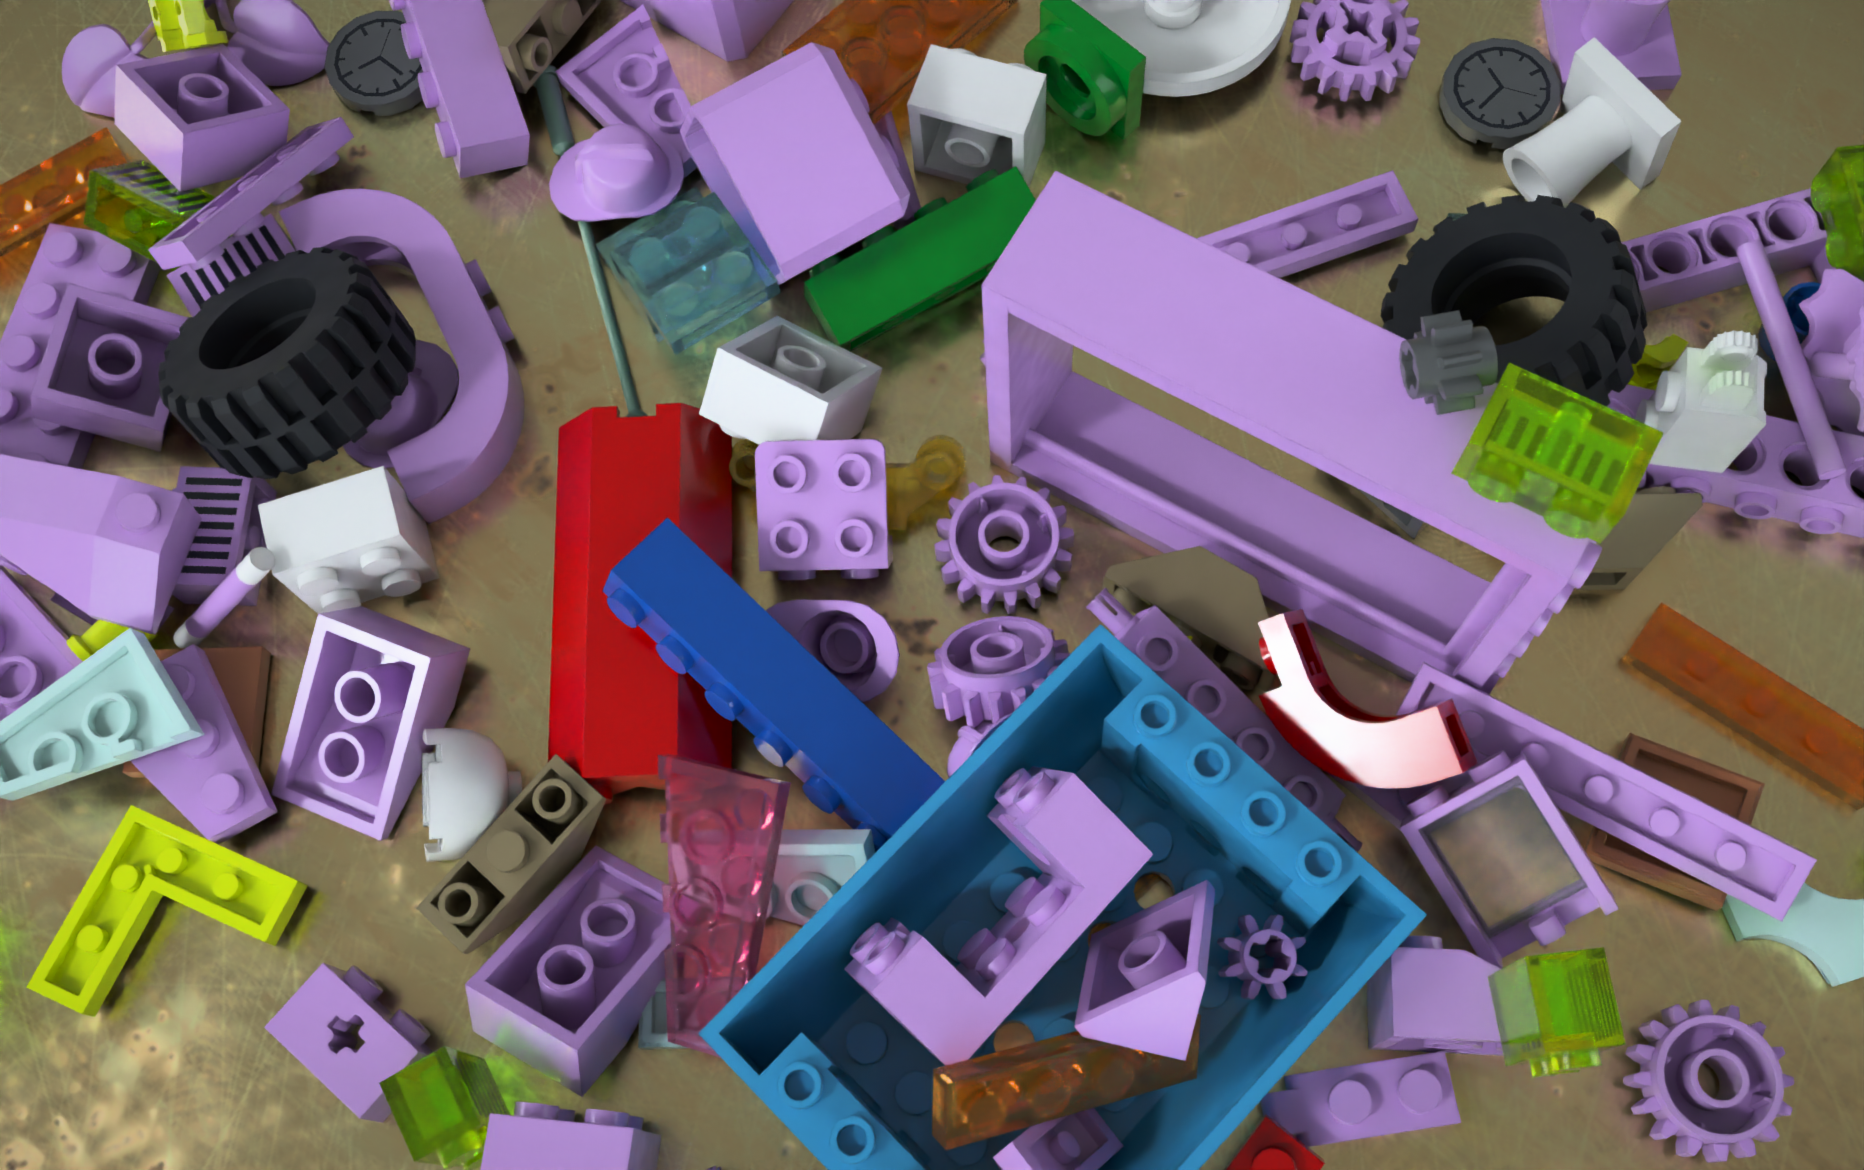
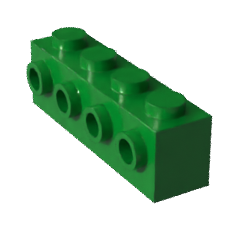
M1015 166L1000 175L997 169L986 171L967 184L965 187L967 193L949 203H947L944 197L935 199L920 208L914 214L916 221L897 231L894 230L893 226L884 227L868 236L862 242L863 250L844 260L839 254L833 255L815 265L809 271L811 278L804 281V297L830 342L851 352L986 278L1036 201L1018 168Z

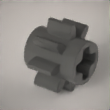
M1459 310L1420 317L1422 331L1414 332V339L1404 340L1400 346V370L1407 394L1411 399L1424 398L1426 404L1434 403L1437 415L1475 408V395L1483 394V387L1493 385L1497 379L1498 360L1491 333L1485 326L1473 328L1471 320L1462 321Z

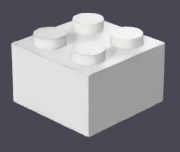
M931 44L907 103L914 170L968 184L977 176L991 169H997L1000 175L1016 166L1029 187L1046 142L1047 74L1036 72L1020 63L1006 64L979 57L966 49H948Z
M776 316L717 348L699 414L719 424L722 431L739 439H748L758 445L766 441L851 439L862 431L882 367Z
M384 466L258 505L266 547L275 557V566L271 569L272 575L317 614L360 607L362 602L384 595L390 597L409 595L419 590L422 583L439 578L425 519L409 502L404 489Z

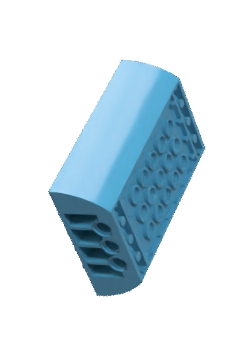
M1100 624L698 1034L828 1170H1000L993 1157L1078 1088L1123 1144V1147L1098 1170H1199L1427 914ZM1032 766L1074 773L1153 855L959 1071L954 1074L924 1048L844 970L854 959L850 955V950L857 939L869 927L878 922L884 926L891 918H894L902 923L910 932L915 931L922 935L956 968L961 963L957 957L965 943L984 928L990 931L1009 911L1005 907V903L1011 893L1030 877L1038 879L1043 873L987 817L991 810L999 803L994 798L996 791L1007 778L1021 768H1024L1027 772ZM1147 876H1157L1164 879L1170 885L1173 896L1205 880H1208L1215 888L1207 979L1186 1061L1085 1038L1074 1027L1089 950L1088 936L1097 926L1103 924L1113 925L1144 910L1135 899L1134 887L1139 880ZM1250 914L1255 919L1259 930H1263L1265 921L1269 916L1279 914L1283 916V926L1280 932L1289 938L1305 937L1306 943L1296 949V964L1303 966L1308 972L1306 976H1289L1286 980L1282 981L1286 988L1287 998L1273 999L1269 995L1265 984H1261L1259 993L1253 1000L1241 998V988L1244 981L1240 980L1237 976H1219V970L1229 964V950L1223 949L1217 941L1218 938H1236L1242 934L1238 926V917ZM1266 944L1254 945L1250 948L1249 956L1259 961L1258 970L1271 969L1273 967L1274 958L1265 953ZM1008 1023L1023 1024L1033 1034L1034 1048L1031 1054L1023 1061L1015 1063L1005 1061L995 1051V1035L1002 1026ZM962 1073H972L980 1077L985 1084L987 1092L982 1107L970 1114H962L953 1110L948 1104L946 1097L950 1081Z

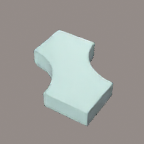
M1804 882L1783 921H1780L1727 894L1722 910L1736 941L1758 938L1790 946L1811 960L1832 987L1864 977V899L1853 900L1829 896L1817 891Z

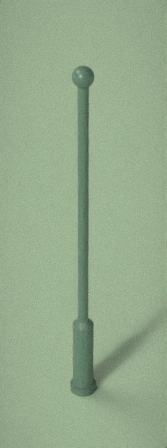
M548 65L534 82L533 86L537 88L553 152L556 155L562 156L564 152L575 145L559 86L560 81L556 74L558 69L555 66ZM578 221L628 409L626 417L648 416L639 407L591 224L586 221Z

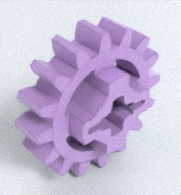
M1313 0V4L1303 1L1300 5L1298 18L1293 22L1289 41L1293 43L1290 57L1291 62L1303 63L1300 78L1303 81L1314 77L1320 79L1318 93L1322 95L1333 86L1339 88L1340 101H1347L1351 90H1359L1362 98L1365 101H1370L1375 86L1389 94L1393 91L1397 78H1407L1420 44V38L1415 36L1419 25L1418 18H1405L1409 5L1406 0L1397 1L1393 4L1388 0ZM1320 28L1324 30L1321 43L1317 39V31ZM1388 37L1390 39L1392 50L1389 52V54L1385 50L1388 42L1386 38Z

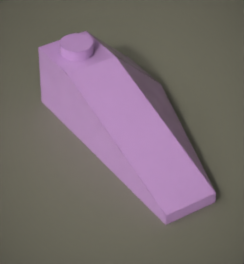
M0 454V555L67 599L90 617L156 635L202 520L186 496L182 493L117 475Z

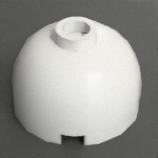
M457 728L424 729L423 741L426 745H435V753H422L423 827L429 826V840L437 839L438 842L424 844L426 862L461 859L522 792L520 771H508L502 750L491 738L473 730Z

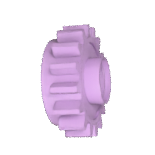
M1000 475L993 476L992 484L981 488L975 482L968 484V496L963 500L952 497L948 501L949 513L952 518L938 519L936 524L938 536L944 539L935 543L934 546L936 561L947 562L941 568L942 579L945 585L960 581L957 589L958 599L965 603L975 594L981 596L982 612L986 614L991 611L995 601L1004 602L1009 616L1016 614L1017 600L1023 598L1034 609L1040 607V589L1044 587L1048 591L1057 593L1061 589V577L1056 571H1070L1072 566V554L1066 551V549L1073 546L1074 532L1071 528L1062 527L1066 522L1067 510L1064 505L1051 508L1049 505L1050 490L1044 487L1035 492L1027 487V479L1024 477H1020L1015 484L1003 483ZM1001 536L1012 537L1020 543L1018 547L1008 552L996 551L989 546L992 540Z
M1000 616L967 624L953 632L944 641L942 647L934 651L936 662L928 663L927 669L934 707L936 709H945L946 719L949 721L966 716L967 726L972 728L978 726L983 720H992L993 725L1003 716L1013 713L1071 654L1068 652L1067 641L1065 639L1055 640L1054 630L1048 629L1037 621L1023 617Z
M1699 1000L1689 1004L1687 1013L1679 1004L1661 1010L1664 1024L1654 1019L1641 1024L1638 1029L1649 1044H1636L1627 1047L1625 1054L1640 1064V1072L1623 1077V1084L1633 1088H1641L1644 1098L1637 1101L1631 1107L1634 1115L1652 1113L1657 1121L1652 1126L1649 1136L1654 1140L1667 1139L1672 1135L1677 1136L1675 1144L1676 1155L1681 1157L1695 1156L1702 1147V1153L1707 1163L1726 1162L1729 1151L1736 1158L1756 1155L1755 1143L1752 1138L1760 1142L1776 1141L1780 1135L1772 1122L1776 1117L1790 1116L1793 1108L1782 1100L1784 1088L1794 1085V1077L1782 1073L1778 1060L1786 1053L1782 1046L1771 1047L1762 1037L1766 1026L1761 1021L1749 1025L1739 1021V1007L1734 1005L1720 1008L1714 1015L1709 1000ZM1701 1063L1710 1066L1718 1076L1720 1087L1715 1099L1707 1095L1699 1084L1698 1070Z

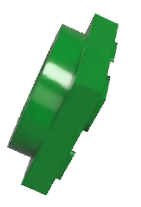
M1043 0L1040 3V32L1026 44L1024 62L1026 66L1034 71L1047 74L1046 103L1065 122L1083 133L1101 136L1111 130L1125 140L1140 125L1146 56L1072 0Z

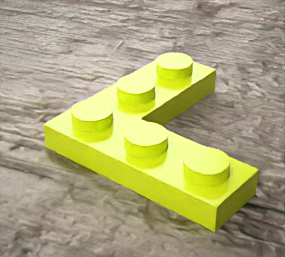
M131 805L26 988L83 1015L95 1017L163 895L265 943L276 946L308 885Z

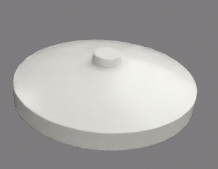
M1072 0L1146 56L1143 93L1171 97L1193 96L1212 92L1237 82L1255 70L1270 55L1280 40L1287 23L1291 0Z

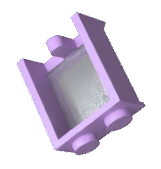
M1505 750L1499 751L1467 770L1472 781L1450 793L1446 791L1443 784H1440L1420 794L1406 804L1411 814L1402 819L1400 825L1402 833L1478 957L1503 969V957L1536 940L1540 946H1545L1558 940L1566 933L1565 925L1601 907L1607 916L1619 909L1614 895L1598 873L1524 752L1510 759Z

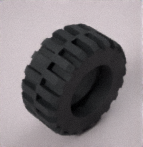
M1521 195L1502 197L1501 204L1487 207L1485 202H1481L1467 207L1468 214L1454 221L1449 216L1434 226L1433 231L1435 234L1427 241L1420 238L1406 254L1409 262L1407 265L1399 264L1388 283L1391 292H1387L1382 301L1380 315L1384 322L1382 328L1409 340L1414 339V332L1422 331L1420 317L1459 310L1462 321L1471 320L1474 324L1485 313L1508 301L1524 297H1550L1564 301L1562 308L1551 321L1525 338L1495 346L1498 360L1496 383L1576 421L1587 413L1592 418L1610 404L1608 394L1612 390L1620 393L1634 375L1632 364H1636L1642 358L1646 344L1643 332L1647 327L1646 310L1627 246L1621 243L1618 231L1607 220L1596 218L1594 211L1570 202L1564 208L1562 200L1556 197L1537 195L1535 201H1525L1524 196Z
M326 247L313 248L310 253L298 250L287 253L284 259L278 261L271 259L257 266L256 271L245 277L240 275L229 282V287L219 295L213 294L201 304L202 309L194 317H188L179 328L180 335L178 338L169 342L164 351L165 361L160 363L158 372L160 397L163 404L220 468L243 477L272 479L278 478L280 472L292 475L307 470L308 464L320 460L324 462L338 454L337 449L349 441L355 443L368 433L366 428L376 419L382 420L391 410L393 398L401 396L408 385V373L413 372L416 361V337L413 328L365 262L360 261L357 256L338 249L331 250Z

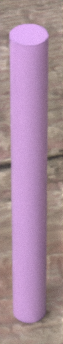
M1749 241L1736 249L1738 259L1820 480L1835 478L1847 471L1762 241Z

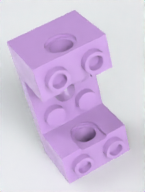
M1032 766L1027 772L1024 768H1021L1007 778L996 791L994 798L999 803L991 810L987 817L1043 873L1038 879L1035 877L1026 879L1011 893L1005 903V907L1009 911L990 931L984 928L965 943L957 957L961 963L956 968L922 935L915 931L910 932L902 923L894 918H891L884 926L878 922L869 927L857 939L850 950V955L854 959L844 970L924 1048L954 1074L959 1071L1153 855L1074 773Z

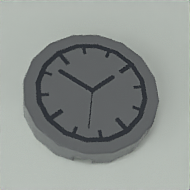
M374 11L356 17L338 30L327 47L324 67L329 83L336 95L350 109L362 113L360 109L373 111L376 116H392L412 109L423 100L418 83V73H422L423 70L419 58L409 59L401 33V24L406 23L402 12Z
M1491 38L1471 43L1454 55L1442 77L1439 105L1446 122L1462 138L1475 144L1479 139L1483 142L1493 143L1491 148L1508 149L1538 133L1550 124L1560 104L1561 82L1553 64L1537 49L1517 40Z

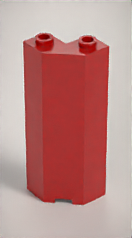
M684 403L656 404V416L620 417V411L617 406L592 407L559 427L548 762L555 754L559 755L607 799L604 805L613 802L614 794L639 786L665 790V798L668 800L698 801L705 798V790L732 782V721L724 718L712 708L705 698L704 693L706 689L688 672L685 674L677 673L661 659L656 651L657 643L639 626L631 628L618 619L607 604L608 596L603 592L611 569L666 518H669L732 578V436L722 431L719 424L700 415V408Z

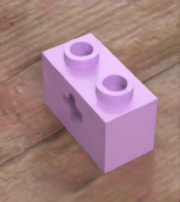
M322 963L264 1028L359 1119L383 1123L439 1059L424 1044L431 1034L406 1011L399 1009L393 1015L377 1000L383 989L358 967L352 965L346 972ZM357 1025L362 1026L358 1034L365 1041L359 1050L354 1049L357 1040L351 1034Z

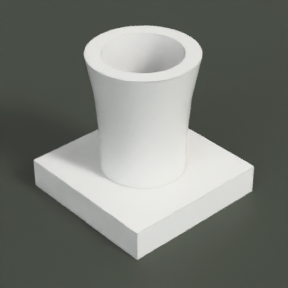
M1594 37L1574 53L1559 109L1564 115L1538 133L1506 149L1503 153V162L1511 181L1527 201H1535L1537 195L1556 197L1562 200L1563 206L1566 208L1577 194L1612 162L1640 190L1660 175L1681 120Z

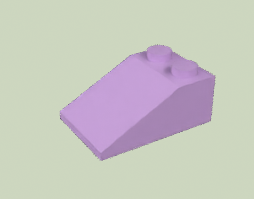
M363 606L319 613L271 795L380 841L387 839L422 772V753H431L435 746L425 744L423 741L424 729L445 727L455 706L470 648Z
M595 845L465 984L473 1032L583 1097L628 1042L639 1023L644 1008L651 996L653 995L654 997L656 994L655 990L658 984L666 977L703 914V903Z
M1408 936L1367 982L1368 1050L1429 1053L1445 1051V1053L1581 1059L1620 1046V1034L1616 1035L1614 1028L1611 1027L1613 1037H1610L1607 1024L1604 1023L1607 1036L1604 1039L1601 1023L1597 1019L1601 1040L1598 1041L1594 1019L1590 1016L1595 1042L1593 1043L1587 1014L1583 1012L1590 1042L1587 1045L1580 1010L1577 1009L1585 1045L1582 1046L1573 1006L1466 950L1443 949L1442 938Z

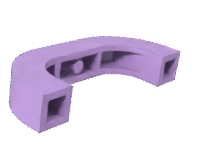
M373 189L331 191L305 199L279 211L296 251L302 250L310 253L313 248L326 247L331 250L338 249L357 256L367 266H395L416 276L455 358L459 372V386L451 408L440 422L425 433L387 450V453L409 502L428 524L466 506L484 492L500 475L516 448L524 419V392L521 378L505 344L515 339L500 307L496 306L489 310L482 297L492 292L477 260L474 259L465 264L449 234L433 215L417 203L390 192Z

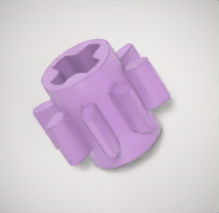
M1250 914L1238 917V926L1242 934L1236 938H1218L1217 941L1223 949L1229 950V964L1219 970V976H1237L1240 980L1244 981L1241 988V998L1253 1000L1258 995L1261 984H1265L1269 995L1273 999L1287 998L1286 988L1282 981L1286 980L1289 976H1306L1308 972L1303 966L1296 964V949L1306 943L1305 937L1289 938L1280 932L1283 926V916L1279 914L1270 915L1265 921L1263 930H1259L1255 919ZM1266 944L1265 953L1274 958L1273 967L1271 969L1258 970L1259 961L1249 956L1250 948L1254 945Z

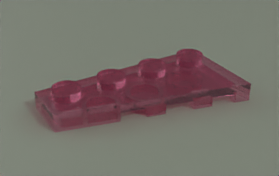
M673 754L658 755V779H665L666 813L660 814L661 843H668L669 883L662 884L663 912H669L671 927V948L664 951L668 1042L720 1057L698 1033L756 975L791 782Z

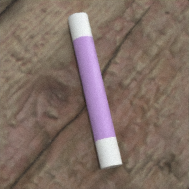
M264 547L252 549L174 633L175 644L180 649L187 648L192 644L198 646L275 566L273 553Z

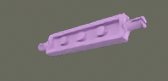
M1105 587L1086 606L1114 634L1113 636L1355 851L1360 850L1363 843L1357 840L1335 818L1342 799L1346 795L1317 766L1300 755L1283 738L1272 721L1156 605L1132 615Z

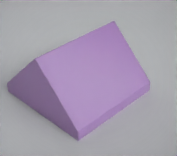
M1208 880L1091 935L1074 1025L1082 1037L1186 1061L1207 979L1215 888Z

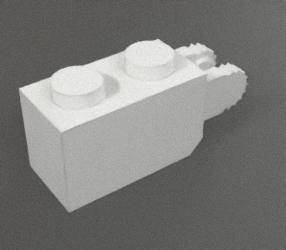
M1743 330L1725 331L1723 334H1717V337H1713V341H1710L1705 349L1687 347L1672 369L1661 373L1655 392L1649 400L1643 399L1640 402L1636 413L1634 431L1636 438L1643 439V463L1723 473L1765 427L1764 378L1767 376V363L1756 355L1758 349V338H1756V335H1751L1750 332H1743Z

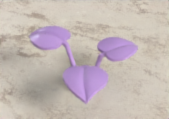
M204 0L205 9L212 3L216 4L222 27L233 33L227 48L265 85L283 86L299 83L313 77L325 68L327 47L330 43L323 37L309 15L292 0H240L234 10V21L231 19L226 0ZM153 21L131 45L116 28L106 24L89 26L73 37L63 56L62 80L68 96L75 105L86 112L115 118L116 65L148 59L139 53L156 36Z

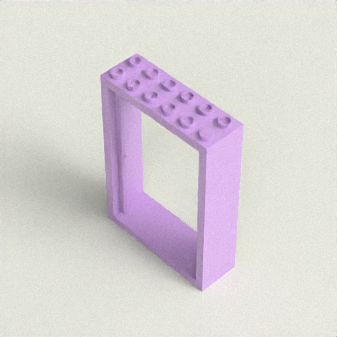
M1056 170L981 285L991 463L1018 477L1026 478L1027 482L1041 489L1046 487L1050 490V494L1163 553L1196 546L1207 549L1256 577L1266 607L1279 614L1303 609L1310 630L1411 683L1422 663L1425 662L1490 694L1499 677H1505L1516 657H1522L1534 635L1539 637L1553 613L1558 614L1562 610L1573 589H1580L1602 551V547L1597 545L1596 542L1607 523L1612 525L1635 486V483L1623 478L1636 452L1635 449L1496 382L1493 385L1484 386L1483 394L1475 395V408L1437 415L1434 403L1426 404L1424 398L1411 399L1406 392L1399 361L1400 346L1402 341L1406 339ZM1073 345L1505 562V564L1490 583L1073 372ZM1499 412L1505 414L1508 418L1480 474L1477 475L1470 472ZM1517 421L1526 424V427L1496 484L1488 480ZM1537 429L1544 432L1545 435L1515 493L1507 489V486ZM1557 438L1563 441V444L1535 501H1532L1525 496L1553 439ZM1574 446L1582 450L1554 509L1551 510L1545 507L1544 504ZM1591 455L1596 456L1601 460L1573 518L1570 519L1562 514ZM1611 463L1620 468L1591 528L1581 523Z

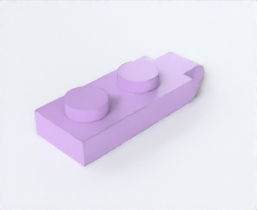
M1445 1051L1284 1076L1286 1090L1267 1093L1260 1101L1263 1117L1265 1114L1269 1115L1292 1135H1296V1138L1308 1147L1461 1123Z

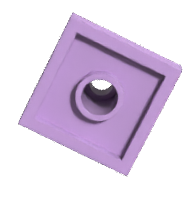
M1541 0L1550 59L1561 82V95L1564 94L1574 53L1594 37L1649 90L1674 89L1682 74L1668 3L1671 0Z

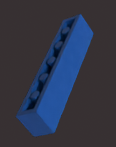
M666 518L611 569L603 592L608 596L607 604L616 617L631 628L639 626L657 643V653L671 669L680 674L688 672L706 689L704 693L705 698L717 713L730 721L737 719L755 736L753 742L756 748L769 762L778 767L786 765L804 782L802 789L815 806L829 814L835 812L852 829H871L875 853L945 782L943 778L669 518Z

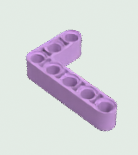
M1850 180L1834 181L1621 242L1627 246L1646 313L1747 284L1736 249L1742 244L1753 240L1762 241L1774 276L1810 266L1818 283L1821 284L1825 269H1844L1847 272L1863 271L1864 263L1844 265L1842 258L1864 256V249L1840 251L1839 244L1864 242V235L1836 238L1835 231L1864 228V221L1832 224L1831 217L1864 214V207L1829 210L1827 204L1864 200V193L1825 197L1823 191L1863 187V185ZM1716 250L1722 252V253L1725 254L1726 256H1724V255L1718 253ZM1657 266L1665 268L1670 273L1663 272Z

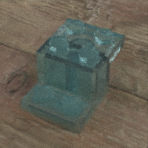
M694 187L675 198L669 206L654 215L640 218L596 244L600 257L657 342L665 340L675 355L781 293L777 279L715 191L703 197L698 188Z

